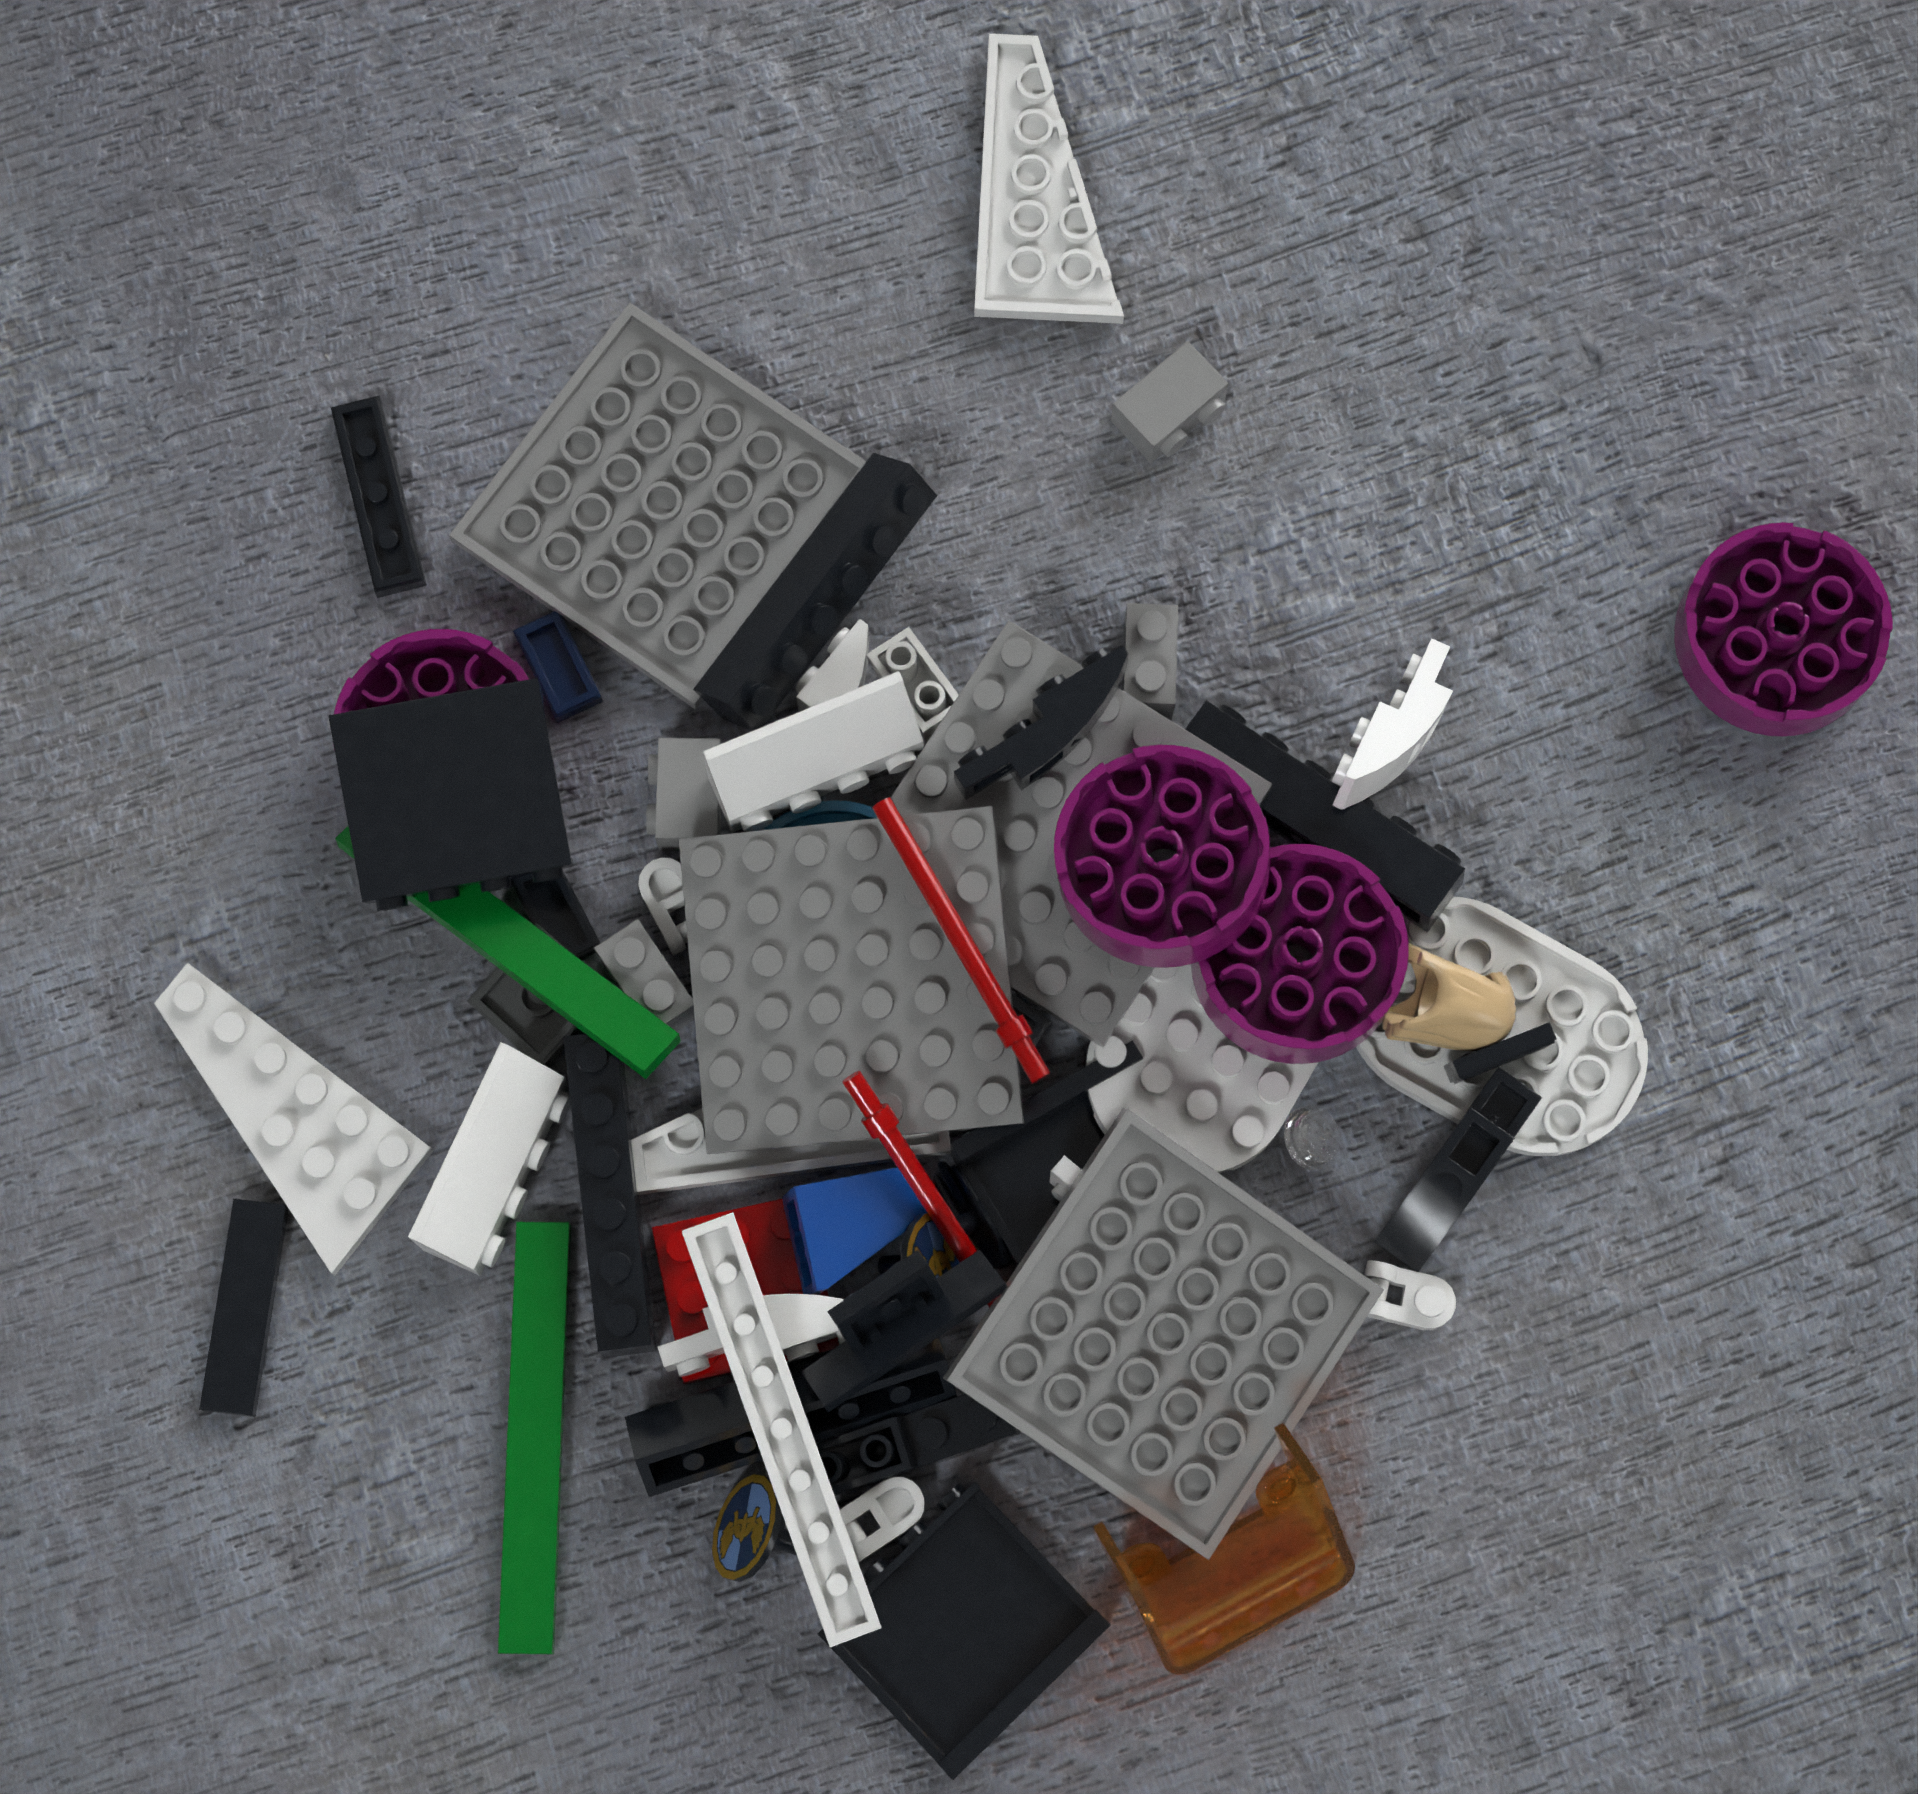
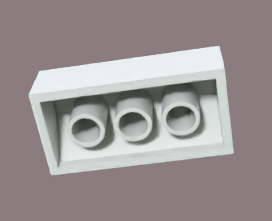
M898 671L703 751L709 782L731 833L743 829L744 832H750L767 827L773 822L772 816L791 809L794 814L807 811L821 803L820 796L837 789L840 790L841 794L858 790L869 783V776L887 769L889 774H895L910 768L917 761L916 757L923 750V738L904 681Z
M500 1042L409 1233V1239L423 1251L481 1276L486 1265L492 1268L496 1264L505 1244V1238L500 1236L508 1217L512 1219L517 1218L525 1203L528 1190L522 1187L531 1169L538 1171L541 1168L548 1154L550 1142L546 1141L545 1138L553 1121L560 1124L570 1107V1094L567 1093L569 1085L564 1076L513 1047Z

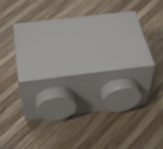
M1187 341L1113 403L1111 422L1150 463H1153L1162 454L1166 457L1175 454L1187 442L1189 438L1187 433L1200 422L1204 426L1210 424L1223 412L1226 407L1224 402L1228 382Z
M1127 603L1123 646L1128 652L1127 668L1122 677V691L1172 721L1176 697L1178 605Z
M658 738V754H649L648 783L649 785H657L656 804H647L646 830L647 835H655L659 850L680 851L679 839L721 835L722 810L709 782L703 751L720 745V739Z
M638 919L594 947L601 963L618 988L676 1032L695 1020L692 997Z

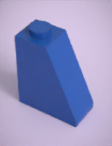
M898 1167L798 1185L782 1196L803 1294L820 1295L904 1233L908 1225L918 1214L926 1212Z

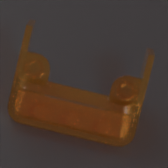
M1284 1423L1274 1427L1287 1462L1269 1470L1262 1477L1256 1488V1499L1260 1509L1232 1524L1209 1560L1191 1548L1167 1559L1160 1546L1148 1542L1132 1545L1125 1551L1120 1552L1103 1522L1093 1526L1126 1598L1164 1667L1172 1674L1181 1675L1195 1671L1336 1593L1346 1586L1353 1577L1355 1563L1323 1480Z

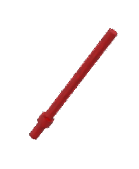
M891 797L881 800L872 809L997 1022L999 1028L995 1031L1005 1049L1012 1048L1031 1083L1033 1084L1049 1075L1050 1071L1030 1038L1033 1034L1032 1029L1023 1014L1017 1016Z
M857 1071L842 1081L843 1085L864 1115L861 1119L862 1124L872 1139L879 1138L958 1261L962 1262L977 1252L968 1235L896 1127L899 1120L889 1104H882L861 1071ZM995 1299L987 1304L989 1308L991 1307Z

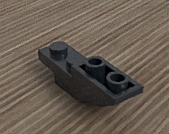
M1122 645L1112 652L1107 647L1102 648L1088 656L1081 663L1083 669L1069 678L1065 679L1063 674L1046 681L1036 690L1039 696L1033 699V713L1038 721L1032 724L1029 719L1022 720L1003 734L1005 740L988 751L985 746H980L964 755L958 761L960 768L954 771V780L965 800L1010 773L1022 791L1062 761L1087 736L1116 693L1127 668L1128 652Z
M1498 1067L1374 1243L1412 1270L1419 1272L1499 1162L1542 1097Z
M967 1394L903 1416H895L816 1443L834 1496L882 1482L891 1477H898L974 1452L975 1449L1021 1433Z

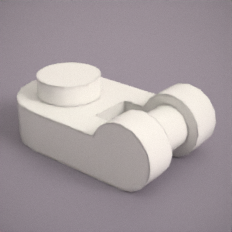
M672 858L652 860L640 873L638 886L649 912L674 956L686 950L685 944L688 943L686 921L675 926L669 915L685 906L681 863Z
M1367 1261L1364 1276L1384 1289L1367 1317L1420 1330L1437 1329L1452 1318L1456 1309V1297L1453 1289L1445 1280L1433 1275L1399 1268L1385 1262ZM1389 1285L1403 1288L1400 1305L1391 1304L1386 1301Z
M891 1477L840 1509L858 1563L863 1562L881 1548L909 1531L921 1520L924 1513L925 1499L921 1489L912 1480L905 1477ZM870 1511L881 1528L867 1537L857 1519Z

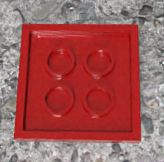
M782 1199L652 1227L675 1341L709 1329L702 1310L708 1307L682 1234V1231L733 1212L762 1294H803ZM825 1290L820 1295L829 1297L828 1290ZM838 1338L818 1343L819 1352L817 1354L839 1346ZM725 1353L708 1358L710 1367L700 1372L683 1376V1383L686 1385L731 1375L732 1372Z

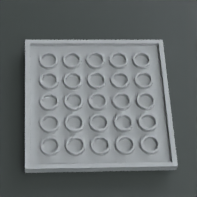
M629 302L449 536L454 544L553 612H558L562 615L563 619L685 703L697 709L703 699L693 690L867 461Z
M1008 620L917 757V761L913 763L891 796V799L900 815L986 806L994 808L1011 990L1104 1048L1155 967L1129 963L1103 951L1080 931L1068 913L1061 896L1054 859L1055 830L1066 799L1080 780L1100 763L1103 762L1105 765L1118 757L1133 753L1132 749L1150 745L1188 747L1219 759L1245 780L1259 806L1270 791L1272 783L1118 688L1106 710L1087 736L1044 776L1021 791L1010 773L965 800L954 780V771L960 768L958 761L964 755L980 746H985L988 751L1005 740L1003 734L1018 722L1029 719L1033 724L1038 721L1033 713V699L1039 696L1036 690L1046 681L1057 675L1063 674L1065 679L1083 669L1076 661ZM1158 849L1149 856L1153 858L1154 862L1158 863V861H1166L1172 858L1176 853L1169 849Z
M986 806L901 815L1013 1007L994 808ZM878 818L679 839L707 1154L872 1139L861 1122L864 1115L842 1083L845 1078L857 1071H861L882 1104H889L899 1120L896 1127L902 1135L1024 1124L1018 1059L1012 1048L1005 1049L995 1031L999 1028L997 1022Z
M1123 1108L1007 1281V1288L995 1299L943 1379L1209 1560L1384 1289L1135 1113Z

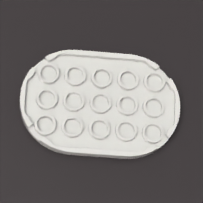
M1453 897L1428 933L1403 917L1407 928L1409 944L1483 976L1492 972H1502L1508 977L1515 996L1516 1017L1511 1031L1503 1040L1548 1022L1552 1026L1557 1038L1554 1044L1499 1066L1542 1097L1507 1150L1529 1156L1543 1157L1568 1154L1596 1143L1621 1123L1632 1109L1642 1090L1648 1064L1647 1038H1644L1642 1026L1635 1011L1637 1007L1631 996L1613 975L1592 960L1509 914L1474 899ZM1409 961L1404 982L1392 1006L1407 999L1415 989L1416 978ZM1382 1022L1364 1042L1356 1047L1367 1065L1387 1084L1457 1124L1497 1069L1494 1068L1457 1084H1454V1082L1450 1083L1443 1066L1476 1051H1460L1414 1042L1390 1040L1385 1036L1386 1030L1382 1029Z
M1300 945L1287 946L1288 952L1293 958L1297 959V962L1302 963V961L1312 959V955L1306 948ZM1191 964L1169 968L1155 967L1104 1048L1090 1041L1085 1060V1067L1096 1060L1102 1066L1108 1068L1117 1067L1126 1057L1125 1044L1133 1040L1143 1056V1060L1088 1090L1089 1100L1098 1126L1105 1135L1123 1108L1129 1109L1218 1173L1229 1170L1233 1171L1253 1160L1270 1144L1318 1062L1287 1064L1271 1061L1244 1050L1228 1039L1214 1025L1200 1003L1192 979Z

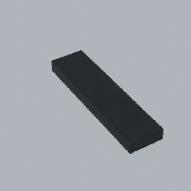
M380 396L331 407L377 598L427 586Z
M233 1199L199 1410L256 1417L289 1210L285 1204Z

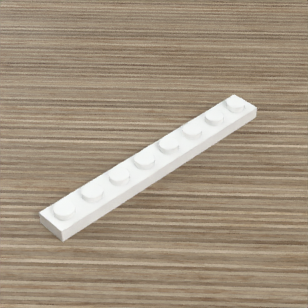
M732 1212L682 1231L684 1240L829 1647L881 1629L880 1621L734 1213Z

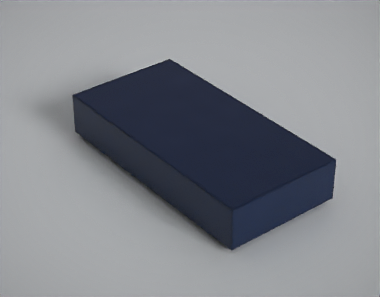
M554 611L513 630L534 677L540 681L542 693L557 723L603 702L562 615Z

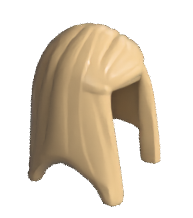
M1409 944L1408 961L1412 965L1415 974V989L1407 999L1395 1006H1391L1383 1019L1382 1029L1386 1030L1385 1036L1387 1039L1460 1051H1478L1501 1042L1509 1034L1515 1022L1516 1006L1514 1004V992L1506 975L1502 972H1492L1483 976Z

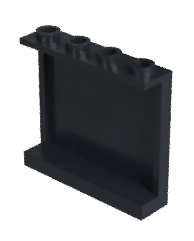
M538 678L328 715L363 903H376L377 912L409 906L407 899L409 896L428 893L429 902L461 897L459 887L480 884L481 893L511 888V878L532 874L533 883L564 878L563 868L574 866L570 854L543 707L542 689Z
M1133 1040L1125 1044L1126 1057L1119 1066L1108 1068L1102 1066L1096 1060L1022 1102L1024 1124L976 1128L950 1143L952 1159L956 1166L964 1173L976 1197L984 1205L1016 1267L1060 1203L1051 1192L1055 1188L1050 1183L1051 1170L1064 1155L1080 1169H1083L1105 1136L1094 1118L1088 1090L1143 1060V1056Z
M976 1482L967 1489L961 1483H958L938 1502L937 1506L943 1512L928 1527L920 1520L897 1542L903 1548V1551L889 1565L881 1558L863 1575L882 1628L830 1647L952 1780L1111 1626L985 1495ZM822 1629L817 1634L829 1646L824 1630Z

